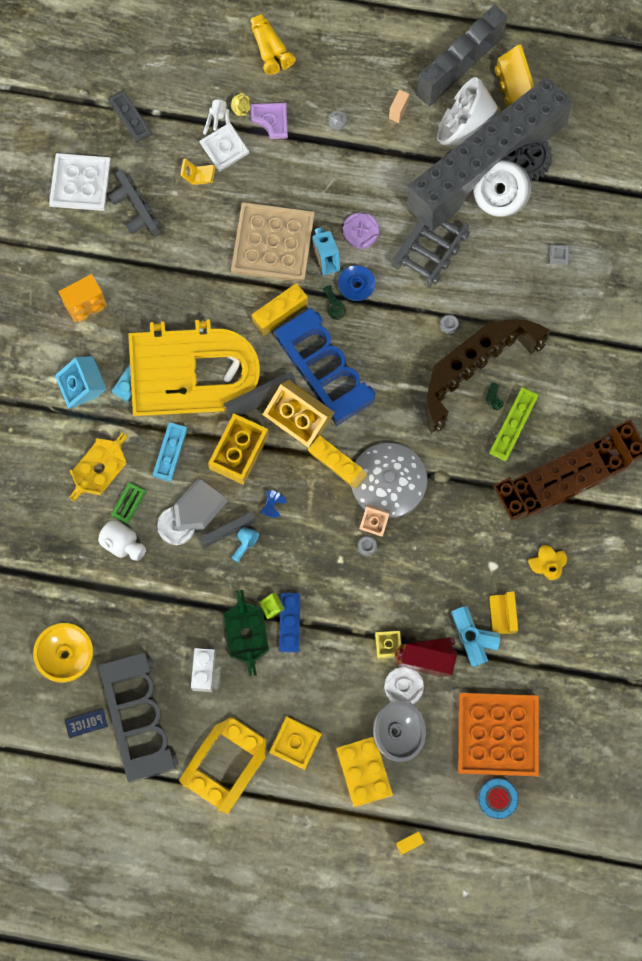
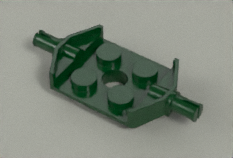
M239 590L235 591L237 604L223 614L230 658L246 663L249 676H252V668L253 675L256 676V661L269 652L263 610L261 607L246 603L244 590H240L241 598ZM244 629L252 631V636L249 639L241 637V632Z

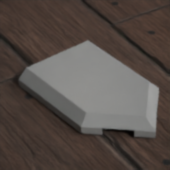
M197 479L174 505L177 531L205 529L226 505L227 499L203 480Z

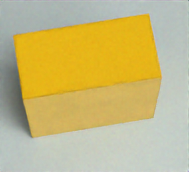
M417 832L395 843L400 855H403L425 842L420 832Z

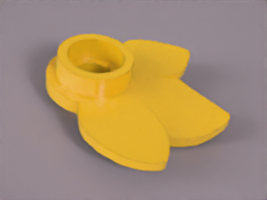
M548 545L540 547L537 558L528 559L530 568L537 574H543L549 580L558 579L562 575V568L567 563V555L564 551L555 553L554 549ZM554 568L556 571L551 572L549 569Z

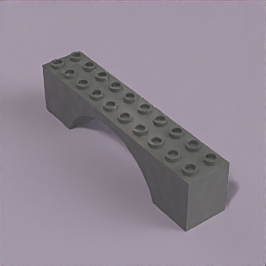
M545 77L408 185L407 207L431 231H434L460 210L463 202L476 184L504 157L529 143H539L542 145L568 124L572 100L548 77Z

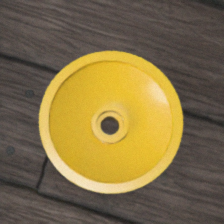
M69 623L55 624L45 629L37 638L33 650L34 662L39 672L47 679L59 683L71 682L81 677L90 667L93 659V645L89 636L80 627ZM65 651L69 653L67 658L62 657Z

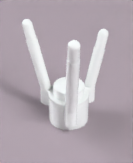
M218 99L212 102V108L209 109L208 119L203 131L204 135L207 134L212 116L214 117V131L217 130L218 119L225 116L226 124L230 123L229 109H226L227 104L225 101Z

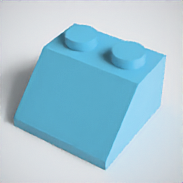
M93 356L75 357L55 375L68 409L96 399L107 390Z

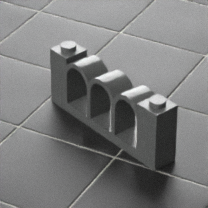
M494 4L482 15L481 19L477 20L469 28L465 35L460 36L451 45L448 51L440 54L433 63L429 64L419 74L416 95L430 107L503 38L508 16Z
M146 653L99 665L129 783L176 770L175 765L179 764L176 752L172 753L168 749L169 739L166 733L158 727L162 719V712L159 706L151 700L155 693V685L148 675L152 674L151 669L154 666L151 657H147ZM136 678H143L148 681L149 691L145 697L124 704H118L114 684ZM141 705H151L155 708L156 717L152 724L125 732L120 711ZM153 731L162 735L163 745L158 752L132 759L127 738Z

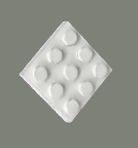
M56 153L49 201L50 207L105 211L111 158Z

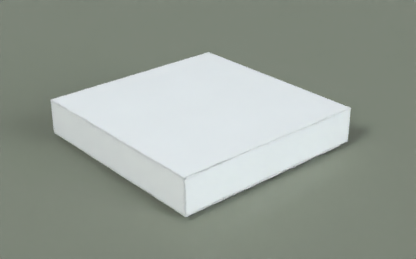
M231 123L226 124L199 141L218 172L250 154Z

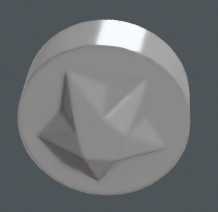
M340 111L332 112L328 118L329 126L333 130L343 129L346 126L345 114Z

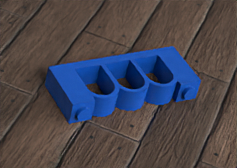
M310 308L275 330L274 337L316 398L335 412L331 419L336 426H339L373 404L376 394L370 385L367 386L365 382L360 384L358 372L353 368L345 367L343 351L338 347L331 346V336L329 331L322 326L323 319L318 311L315 312ZM309 336H322L326 340L325 346L303 360L294 346ZM328 355L337 357L341 365L318 381L309 369V366ZM339 377H351L356 383L355 387L332 402L323 387Z

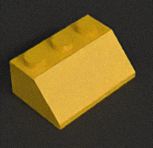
M521 44L498 58L495 74L500 78V90L505 94L504 102L507 108L533 88L534 83Z

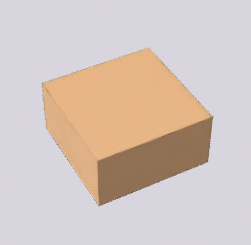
M402 90L398 91L390 107V120L397 123L400 122L408 106L410 94Z
M367 504L360 529L383 536L391 511Z

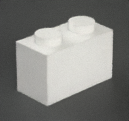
M194 649L191 689L193 691L212 692L215 650Z

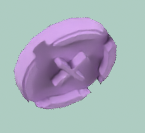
M355 213L345 220L343 237L351 247L365 249L377 241L379 225L371 215Z

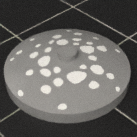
M381 443L365 450L355 463L367 473V476L356 489L352 486L351 489L356 501L364 510L367 504L391 511L388 519L398 518L413 511L422 501L427 487V473L423 462L411 449L396 443Z

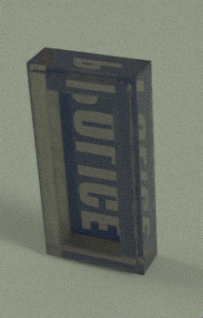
M104 708L64 719L70 739L108 728Z

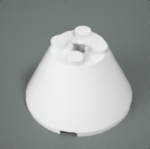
M477 77L471 78L455 95L454 99L456 102L451 109L447 108L439 126L437 140L442 145L459 146L501 113L480 79Z

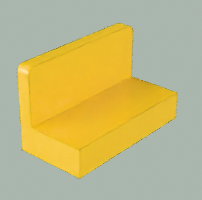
M515 592L490 596L492 632L500 634L517 633L518 622Z

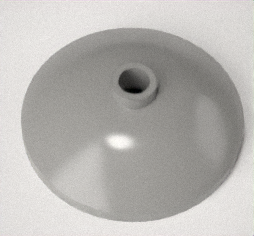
M405 701L390 702L382 707L375 718L373 727L374 740L379 751L386 758L396 762L409 761L419 754L425 743L426 726L419 710L412 704Z

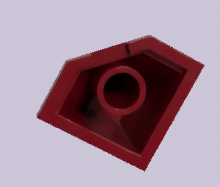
M447 637L400 645L395 652V665L436 677L453 675L457 658L456 650L452 649L455 639Z

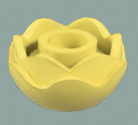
M240 93L232 99L231 108L237 116L247 115L251 108L249 104L250 98L244 93Z

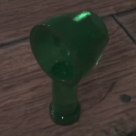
M326 286L323 290L330 302L328 315L334 320H340L346 314V307L344 303L336 300L332 286ZM334 306H339L340 309L336 310Z

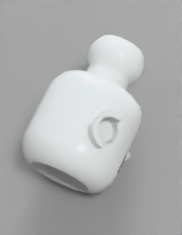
M109 521L100 531L98 537L100 545L119 558L129 554L132 560L138 561L146 552L143 544L136 543V533L120 521Z

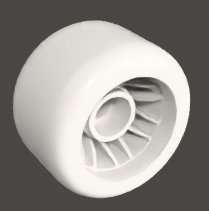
M501 160L473 188L474 198L479 207L490 215L498 217L511 216L518 213L527 204L531 195V181L527 172L520 165L511 161ZM499 183L505 185V191L502 194H499L496 190Z

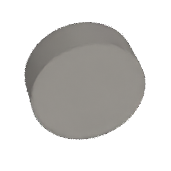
M446 315L441 319L440 329L443 333L451 335L458 330L459 321L455 316Z
M365 536L359 540L358 551L361 555L371 556L376 552L377 543L374 538Z

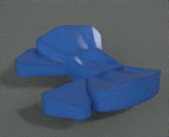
M268 490L266 492L267 500L265 506L260 512L267 517H279L280 514L274 508L275 503L285 504L287 501L284 495H280V493L274 490Z

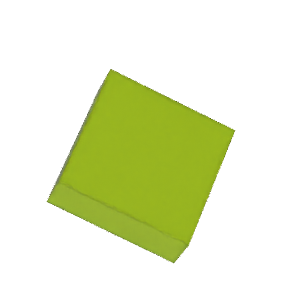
M276 592L271 593L259 602L267 619H271L285 610Z

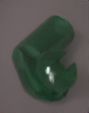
M490 383L486 401L493 410H499L504 406V402L500 401L497 397L499 385Z

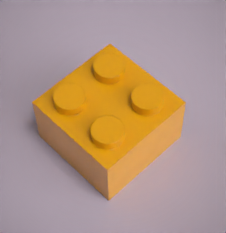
M92 274L58 291L74 323L84 321L90 314L98 313L107 306L103 292Z

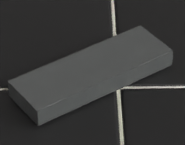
M124 90L108 99L110 105L136 143L152 135V131Z
M252 512L200 537L203 548L238 532L243 527L253 524L255 519Z

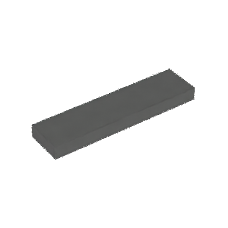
M289 372L224 403L229 420L233 413L240 416L271 401L279 386L285 381L290 380L296 384L293 373Z

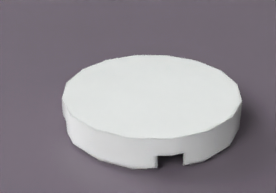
M174 507L163 511L158 518V533L168 544H185L195 533V529L177 531Z
M399 667L389 673L385 680L384 689L386 696L391 702L405 701L413 705L422 696L424 685L422 677L417 671Z

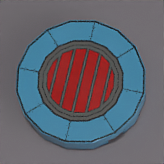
M500 778L491 779L484 783L478 794V803L482 812L494 819H504L512 815L519 801L514 785Z

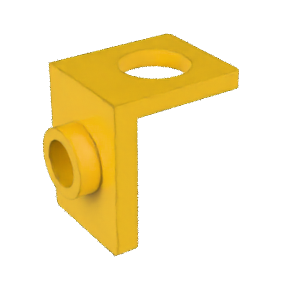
M183 159L180 175L192 185L213 183L216 167L214 165L196 167L187 159ZM187 166H188L189 169H190V175H189V176H188L187 173H186V167H187Z

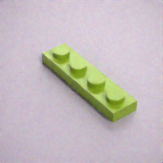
M521 388L489 452L490 455L505 462L507 461L539 396L538 394L526 388Z

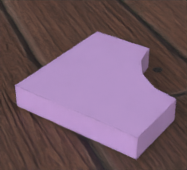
M251 104V123L264 127L270 139L288 138L287 104Z

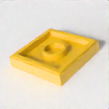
M286 716L269 753L305 770L322 733Z

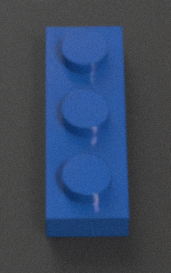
M281 593V603L285 610L280 612L279 652L299 653L300 593Z

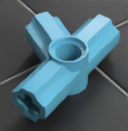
M467 606L452 611L451 614L460 635V642L465 648L471 667L488 662L484 648L497 651L500 643V633L476 629ZM466 632H471L474 635L473 641L466 640Z

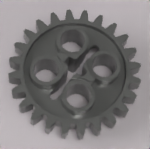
M548 141L542 145L539 143H529L508 154L510 156H506L502 160L511 161L521 167H525L523 169L527 172L530 181H532V178L538 181L539 176L544 177L545 172H548L549 166H551L552 148L548 147Z

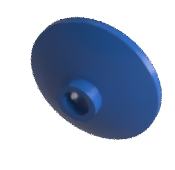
M359 265L350 266L339 276V290L349 300H364L375 289L374 275L366 267ZM358 283L360 287L355 288L353 285Z

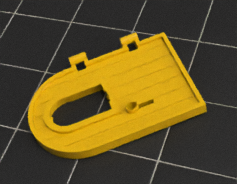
M210 319L207 321L195 320L196 330L165 331V322L156 324L150 322V332L128 333L133 417L225 412L224 403L257 387L260 365L254 348L238 333L226 329H211ZM207 328V334L200 335L199 329ZM154 331H161L162 337H154ZM233 357L241 363L242 376L237 382L232 384L197 385V378H195L197 377L195 373L197 358ZM181 388L187 390L185 394H166V390H180Z

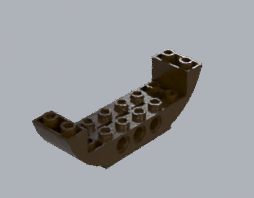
M510 319L498 322L491 320L435 364L425 400V416L430 433L439 432L446 426L445 423L448 420L449 411L441 403L446 397V393L449 391L454 392L460 386V382L464 379L466 381L474 375L475 370L478 368L480 370L489 363L488 360L490 358L498 357L503 352L502 349L504 347L512 346L517 339L530 354L535 351H541L546 346L545 343L549 339L550 330L528 320Z

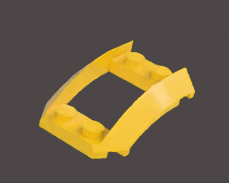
M235 717L216 724L179 779L180 783L184 788H189L217 807L218 811L229 814L266 758V738ZM221 734L253 755L231 790L198 769Z

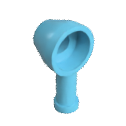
M243 527L238 532L237 537L242 544L234 555L231 556L238 563L245 551L251 548L259 538V532L254 529Z

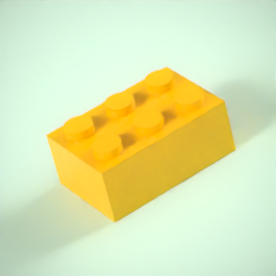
M287 380L279 386L262 415L309 448L318 436L322 434L335 412L299 386Z
M233 413L208 463L209 469L244 485L269 436L268 429Z
M374 737L336 748L353 808L393 796Z

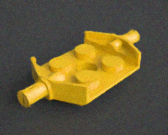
M121 432L114 441L95 439L96 443L77 466L70 470L76 484V489L69 496L71 500L76 502L78 497L84 493L102 495L127 464L121 450V445L128 438L126 434ZM98 464L105 466L104 471L101 473L94 471L95 466Z

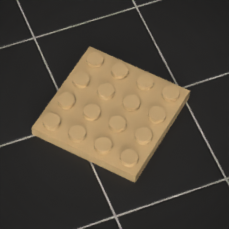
M242 202L231 273L304 283L315 212Z

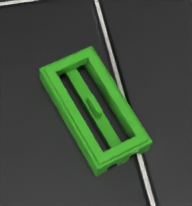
M129 482L112 511L111 517L128 525L144 498L146 490ZM131 488H133V493L131 494L121 514L118 515V511L124 503ZM140 492L127 517L124 518L137 493Z

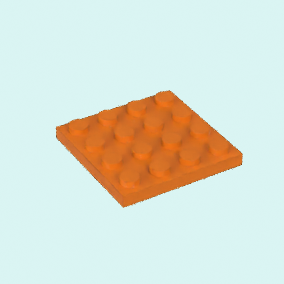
M459 693L458 774L538 777L539 696Z

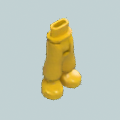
M263 14L253 17L250 21L261 58L265 62L263 66L265 73L269 75L279 73L280 66L283 70L290 68L296 61L294 54L291 52L286 53L287 50L284 43L278 37L268 19L264 18ZM274 57H277V58H278L279 63H280V66H279L278 62L275 60Z

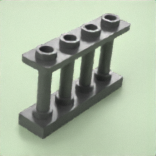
M420 219L393 258L392 267L399 270L401 265L408 266L428 278L426 287L431 288L433 284L436 285L438 283L441 271L448 268L451 256H455L458 253L461 241H465L469 236L468 223H465L462 229L447 220L440 225L457 235L453 243H450L431 232ZM420 237H427L446 248L447 252L443 258L419 245L418 240ZM416 251L437 263L438 265L433 273L410 260L408 256L410 252Z

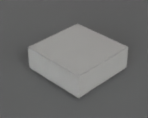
M551 244L549 264L568 265L569 246Z

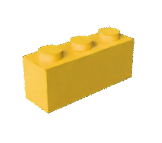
M296 283L251 315L252 323L262 336H265L308 305V297Z
M320 435L308 448L313 457L354 489L367 476V473L359 465Z

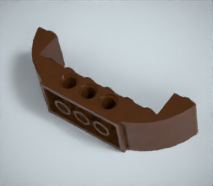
M630 419L613 427L608 435L514 480L509 477L493 485L510 519L512 521L525 519L542 513L607 481L641 460L642 439Z

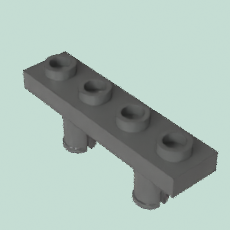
M122 169L117 171L116 175L122 183V187L109 194L108 197L114 205L126 197H130L140 214L139 217L126 224L130 233L133 234L146 226L155 237L162 234L159 230L161 225L157 218H152L150 212H152L147 202L143 203L140 199L143 197L138 188L134 189L132 186L134 181L130 174H125Z

